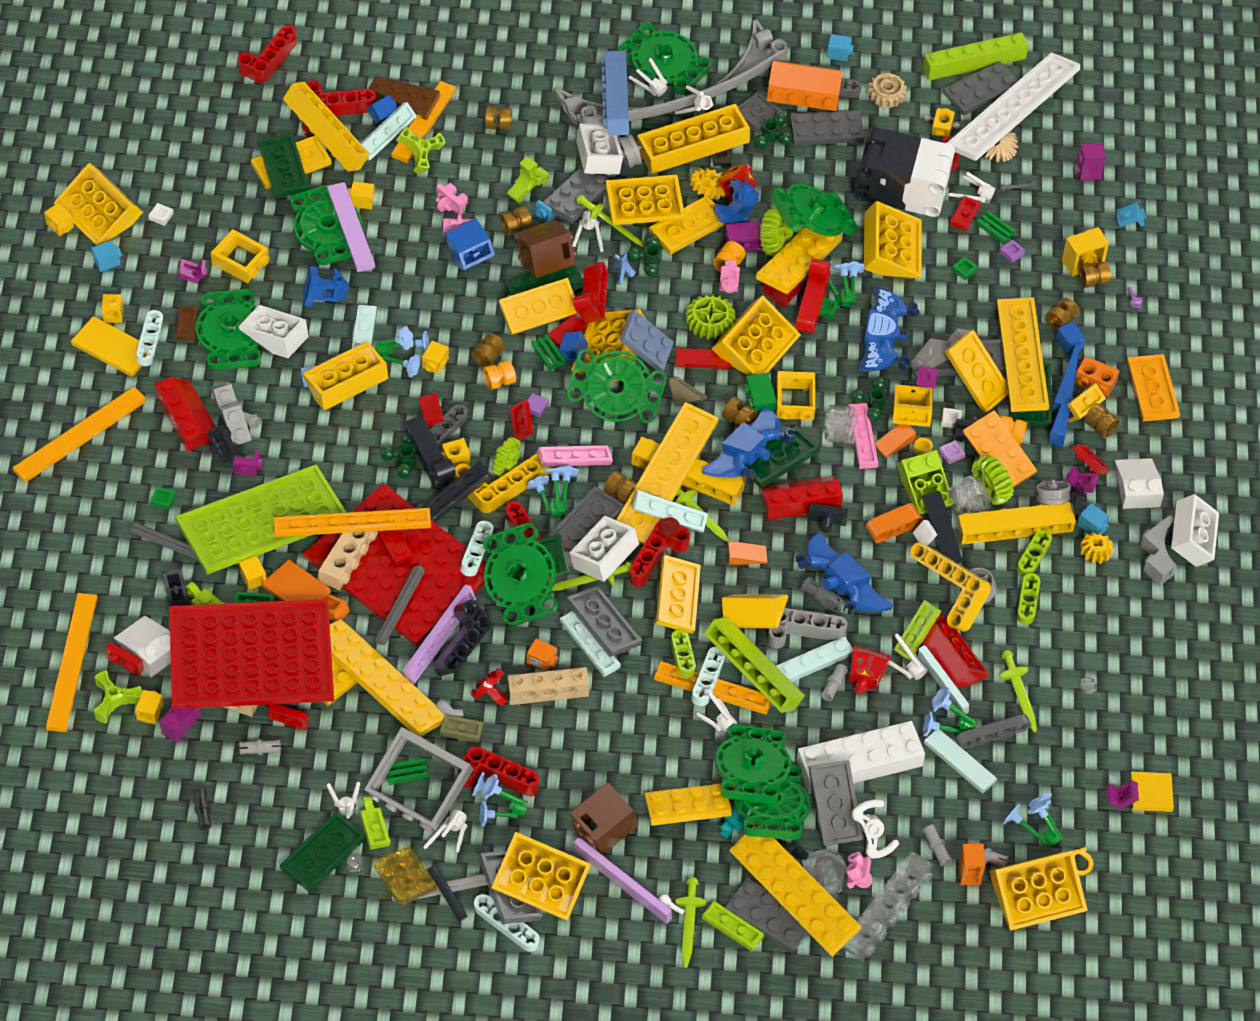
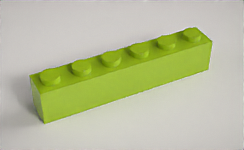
M1021 32L924 54L923 70L928 81L983 69L998 61L1005 64L1023 60L1027 56L1028 43Z
M728 617L714 619L704 635L781 713L794 711L805 695Z

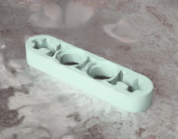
M152 310L146 315L136 354V362L141 366H149L154 360L163 325V314L160 311ZM148 330H154V331H156V332H155V333H148L147 331H148ZM144 343H152L153 345L145 346Z
M480 521L476 525L460 567V571L466 576H474L478 572L486 551L483 544H478L475 541L484 542L487 537L492 535L494 527L488 521ZM470 553H477L479 556H473Z
M717 647L709 649L694 686L691 700L697 706H705L709 703L711 697L707 690H711L713 693L724 665L725 655ZM707 668H714L716 671L710 672ZM702 681H708V682H710L711 684H710V685H704V684H702L701 682H702Z
M481 894L475 898V912L513 942L529 952L535 951L539 947V935L524 922L502 924L501 921L493 918L494 914L498 913L494 900L490 896ZM485 902L487 903V907H485V906L480 907V903H481V904H484ZM517 925L520 927V931L512 933L509 931V927ZM532 938L534 939V943H532V942L527 943V939H528V940H531Z

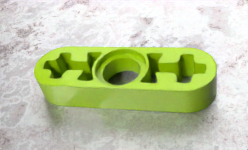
M1039 530L1035 533L1018 562L1017 571L1021 576L1024 577L1028 573L1035 572L1051 545L1052 535L1049 531ZM1045 538L1046 540H1043L1042 544L1039 545L1040 539ZM1031 550H1036L1040 553V555L1032 556L1029 552ZM1029 561L1030 566L1027 569H1024L1023 567H1025Z
M1028 573L1024 576L1021 587L1017 620L1024 625L1031 624L1036 613L1040 578L1034 573ZM1029 581H1033L1032 589H1028ZM1031 596L1034 601L1027 602L1023 597ZM1025 608L1029 609L1028 617L1024 616Z
M676 630L671 635L670 643L677 673L682 678H691L695 674L696 664L690 638L686 631ZM686 652L688 655L680 656L678 653Z

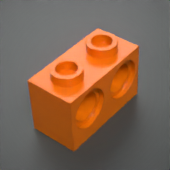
M1085 356L1077 370L1074 383L1085 388L1096 383L1103 395L1109 397L1118 380L1120 370Z
M975 842L963 844L959 859L960 885H981L985 869L984 844H977Z

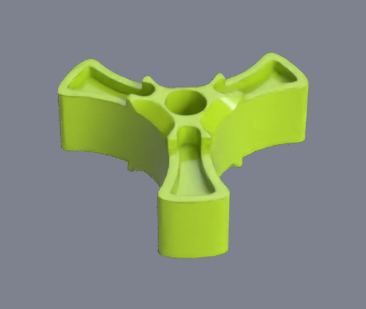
M408 127L404 128L396 140L412 151L415 157L413 171L424 174L430 167L427 160L428 152L435 149L440 150L445 144V140L440 133L433 138L422 139L419 136H415Z
M529 157L520 162L521 173L518 179L515 180L514 186L507 191V194L519 204L526 194L531 192L532 188L536 185L540 186V184L545 185L550 177V174L543 168H537L538 164Z
M107 671L98 673L95 676L96 686L104 691L105 698L94 709L95 719L99 722L107 723L109 715L118 706L126 704L137 705L142 694L141 687L138 686L131 689L119 688L109 680Z

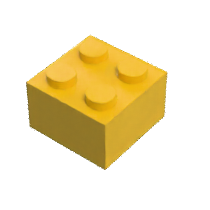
M1099 227L1088 229L1077 235H1071L1066 238L1062 262L1072 277L1078 275L1081 265L1091 263L1094 266L1097 262L1105 261L1109 242Z

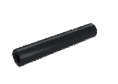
M434 864L429 867L427 872L458 921L461 922L468 917L437 866Z

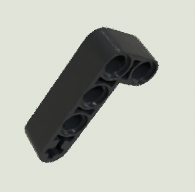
M419 415L403 422L404 431L410 443L415 447V452L432 485L438 487L453 480L456 474L455 467L449 458L444 459L424 418Z
M473 600L459 603L454 607V616L463 627L435 662V672L440 676L457 672L492 626L489 615Z

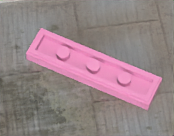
M867 403L848 404L859 469L878 468L871 422L867 417Z
M608 445L539 447L537 450L542 467L611 465L613 462Z

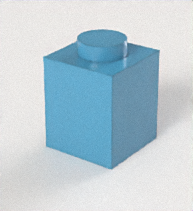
M831 34L827 58L847 62L849 55L853 54L854 45H851L852 37Z
M113 241L92 247L93 260L99 272L120 265L119 257H122L119 247H115Z
M1091 503L1079 515L1077 525L1090 535L1092 532L1096 535L1100 532L1103 534L1109 527V515Z

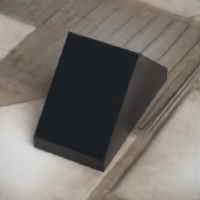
M181 568L162 572L163 587L169 606L190 605Z

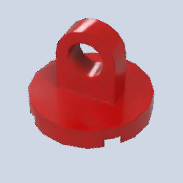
M496 668V671H491L478 683L476 691L474 689L471 690L470 695L476 700L487 692L502 707L508 702V699L495 685L504 674L500 668Z

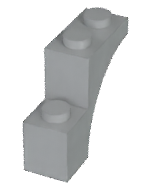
M957 328L947 341L930 338L910 363L916 377H918L920 367L933 369L937 365L948 361L949 358L944 351L969 331Z
M226 381L211 386L215 403L221 412L226 427H229L231 431L230 438L232 444L236 443L239 445L251 441L241 405L236 400L231 383Z
M1171 515L1165 519H1160L1155 527L1151 530L1147 529L1142 534L1141 547L1150 554L1145 560L1144 572L1159 585H1162L1171 578L1176 568V564L1168 555L1165 547V538L1174 527L1175 519Z

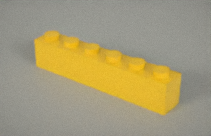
M305 82L292 83L283 98L288 107L299 116V119L328 148L332 156L337 158L344 169L348 172L360 170L370 153Z
M641 437L632 452L631 464L646 470L660 444L652 439ZM697 459L682 485L735 506L744 491L745 483L743 482V477L722 478L705 475L702 473V468L708 465V463Z
M1071 502L1054 505L1040 504L1032 507L1022 506L1015 509L982 511L980 513H964L958 515L956 526L962 545L1031 537L1039 530H1047L1051 534L1073 532L1076 520Z

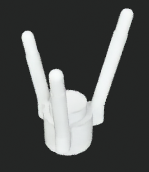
M649 58V62L658 75L659 80L655 78L652 81L639 69L636 72L649 83V86L632 76L628 78L651 92L654 96L660 97L668 88L666 85L667 81L663 78L652 58Z
M686 86V89L697 94L694 100L695 107L675 111V114L700 111L701 109L707 110L713 106L710 96L704 95L702 91Z
M967 172L963 178L980 187L977 193L980 197L949 193L951 197L963 198L966 196L984 203L985 200L990 201L996 188Z
M590 210L585 211L582 214V220L579 221V227L572 247L576 246L582 227L587 230L595 227L600 252H603L599 221L596 220L597 217L595 219L590 218Z
M895 634L896 639L912 661L907 665L908 671L892 661H889V665L905 674L909 680L913 677L915 680L921 679L928 669L921 663L916 654L913 655L901 637Z
M707 690V693L721 712L716 718L718 722L715 723L699 712L696 715L715 727L718 732L723 730L727 733L729 727L736 725L737 722L731 716L722 700L717 699L711 690Z
M360 782L356 783L352 798L343 797L340 800L337 798L331 784H327V788L334 800V805L338 807L339 814L343 817L350 818L354 813V804L357 803Z
M453 810L450 817L446 818L445 822L424 845V849H427L442 831V837H445L450 829L452 831H458L459 829L460 833L455 850L458 853L467 828V824H465L467 816L460 810Z

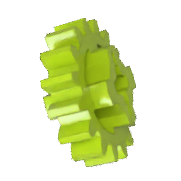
M511 437L501 447H498L493 460L495 464L493 466V473L502 477L517 466L521 454L519 451L521 448L520 440Z

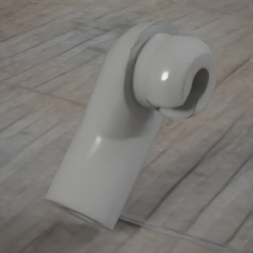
M443 699L438 701L436 707L443 714L463 718V709H453Z

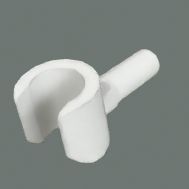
M661 895L658 898L670 909L683 915L685 910L672 903L668 895Z

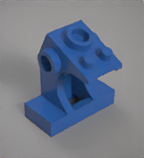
M738 179L730 181L735 191L732 195V204L729 206L716 204L713 210L722 223L750 222L748 214L758 202L759 193L753 189L752 185L747 184L745 180L743 182Z
M310 266L303 291L305 307H312L314 300L338 302L339 300L346 299L349 283L344 279L342 273L334 268L332 279H322L319 277L317 267Z

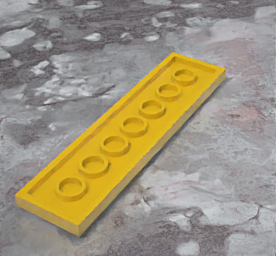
M1034 297L997 299L1011 412L1049 410Z
M685 402L616 519V521L635 528L638 542L642 545L645 544L655 525L662 519L632 510L636 491L639 490L673 501L719 422L718 417Z
M342 619L330 624L332 659L405 727L421 737L442 725L445 714Z
M744 835L729 850L832 957L862 928L775 838Z

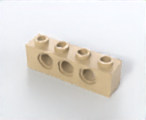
M378 531L342 533L318 571L319 581L337 590H341L343 585L349 582L351 572L357 569L361 556L367 553L370 542L376 539Z
M587 667L509 675L508 694L510 705L588 697L589 679Z

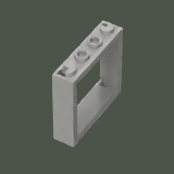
M401 727L364 790L371 796L374 802L382 801L386 803L385 807L392 812H396V810L402 812V817L408 821L416 820L420 822L419 826L427 831H430V829L437 831L472 773L473 767L469 763ZM406 742L461 771L432 821L377 791Z

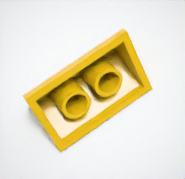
M733 594L723 597V618L728 617L738 628H778L788 596L776 594Z

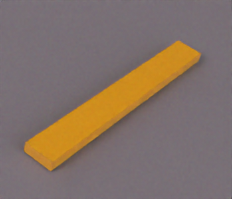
M135 387L131 388L14 466L13 471L26 483L144 404L146 397Z
M430 508L274 517L275 537L431 528Z
M77 594L46 724V729L49 731L67 732L98 600L97 595Z

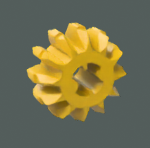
M1094 532L1091 535L1086 534L1080 545L1081 555L1085 556V561L1091 560L1092 564L1097 561L1101 565L1103 561L1107 562L1113 553V543L1108 540V535L1103 537L1101 532L1098 535Z

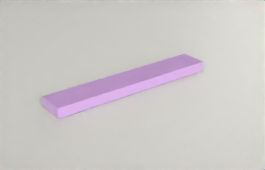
M345 182L327 186V191L357 272L374 269L375 263Z
M465 585L403 669L406 678L412 684L416 683L460 622L454 616V607L468 600H476L471 586Z
M578 837L575 840L574 851L663 922L668 924L671 921L672 910L581 838Z

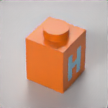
M537 638L527 652V664L545 672L549 671L551 666L555 667L558 661L557 647Z

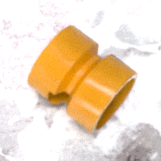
M728 241L713 260V265L720 273L721 266H725V261H736V267H738L746 256V252L740 244Z
M510 360L499 362L497 366L492 364L483 367L484 379L489 390L501 388L502 384L507 386L516 383L515 371Z
M1002 415L1000 419L1017 443L1021 445L1028 422L1023 420L1013 422L1012 417Z

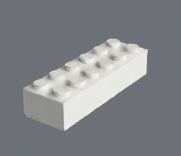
M909 721L799 748L796 761L798 767L802 770L801 775L808 793L813 794L809 766L849 760L853 783L922 767L925 752L913 722Z

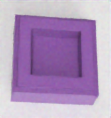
M1011 240L1000 248L999 253L1013 263L1025 255V250L1014 240Z
M534 393L527 400L530 405V413L538 417L542 415L549 404V400Z

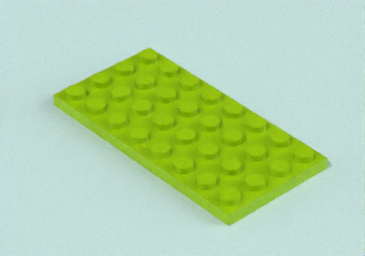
M313 465L175 516L176 523L206 574H210L311 536L275 537L274 517L347 512L318 466Z

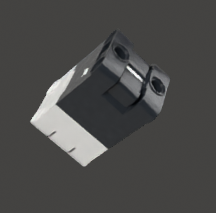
M873 127L869 130L863 157L858 168L854 196L860 201L872 203L878 201L890 207L937 217L941 212L955 148L949 143H941Z

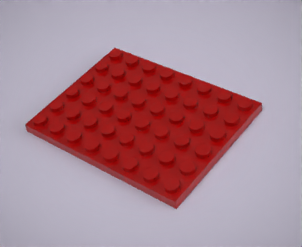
M383 483L351 512L416 508ZM432 520L431 528L399 530L413 553V559L395 566L377 534L376 539L370 542L367 553L361 556L357 569L351 572L349 582L342 587V589L385 622L415 566H422L425 573L394 630L415 646L419 645L429 635L465 585L471 586L474 594L485 585L484 570L487 562L482 559L476 575H464L460 571V567L467 547ZM342 533L325 534L303 553V558L319 570Z
M328 599L169 606L172 709L334 701Z

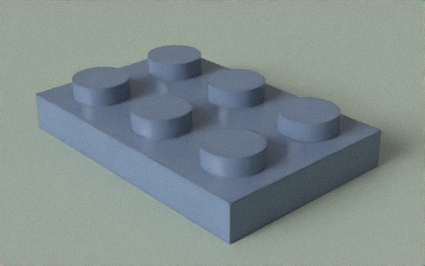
M636 310L629 313L620 337V341L655 370H664L674 342Z

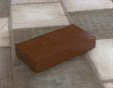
M179 306L176 340H195L198 307Z

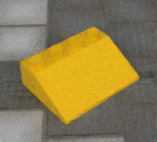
M91 163L87 164L54 201L55 205L60 203L72 215L73 223L97 246L108 242L132 226L143 213L108 177Z
M677 175L606 181L605 196L613 225L685 219Z
M876 201L865 211L864 269L881 276L920 278L922 220Z
M762 295L745 310L711 349L720 358L732 364V367L748 376L768 373L801 334Z
M636 309V311L645 318L641 310ZM633 310L605 312V319L588 324L584 337L588 342L587 349L593 352L595 358L608 351L617 350L628 352L636 357L638 356L620 341L629 313ZM586 352L582 362H590L591 354ZM609 354L604 356L603 358L605 360L607 358L616 357V354ZM624 354L619 355V357L626 358L628 360H631L632 358ZM574 361V363H573V366H572V369H571L572 372H573V369H574V366H575L576 361ZM579 370L576 372L578 374L586 375V373L583 370Z
M515 832L491 889L568 921L591 864Z
M1064 851L989 871L994 892L1010 931L1088 911L1073 851Z

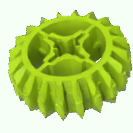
M777 208L768 209L767 213L764 214V218H762V225H760V240L766 255L774 257L793 239L794 232L787 226Z
M705 294L704 298L698 296L697 300L693 299L686 312V323L689 325V330L693 331L694 335L699 334L700 338L703 336L707 337L708 340L710 337H713L715 340L717 336L722 337L734 324L736 318L732 303H728L727 299L722 300L721 296L716 298L714 294L711 297Z
M982 456L972 464L971 471L973 473L972 477L975 480L974 483L988 502H992L993 505H1000L1007 502L1013 496L1014 489L1008 471H1006L1005 466L995 456Z

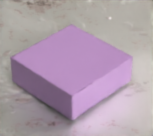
M956 440L939 447V452L948 464L965 458V452Z

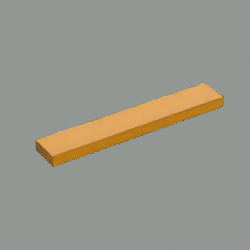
M442 81L438 83L434 90L440 91L441 96L427 121L418 114L409 126V130L415 136H419L422 139L426 137L456 92L455 86ZM398 143L391 156L408 163L413 153L407 146Z
M660 661L654 675V680L693 692L700 673L695 672L691 678H682L678 675L675 665ZM720 679L717 680L713 690V695L723 702L767 715L771 702L761 692ZM702 681V682H701V683L704 684V685H710V684H711V683L708 682V681Z

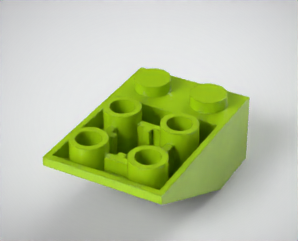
M937 450L896 463L901 481L920 515L926 513L922 501L923 495L941 492L945 506L954 505Z

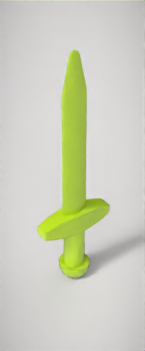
M584 195L578 196L576 199L579 205L582 204L591 211V219H595L598 216L633 242L644 248L646 247L641 240L624 227L613 225L611 218L602 212L603 204L595 206Z
M679 489L676 494L678 498L675 503L704 512L692 500L696 495V490L684 493ZM707 516L705 525L715 535L727 543L730 542L725 532Z
M625 562V565L618 566L607 578V581L613 585L614 575L625 572L630 573L632 563ZM589 575L580 576L554 584L552 591L567 589L598 579Z
M1006 650L1002 653V659L1005 660L1008 670L1000 674V679H1011L1023 714L1028 716L1031 722L1030 728L1033 732H1036L1035 715L1020 677L1028 672V667H1016L1012 658L1013 653L1010 650Z
M689 877L687 879V897L675 900L676 905L685 907L682 942L684 968L688 967L692 955L696 907L706 905L705 899L695 897L696 886L698 885L696 877Z

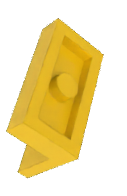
M1096 383L1067 404L1073 414L1068 419L1069 423L1081 419L1093 406L1106 399Z

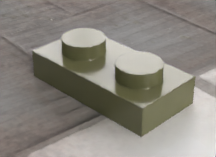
M445 714L440 735L479 743L484 722Z

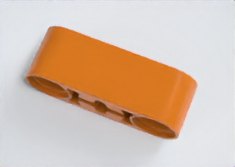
M909 503L871 519L865 528L875 543H881L918 527L923 522V518L915 506Z

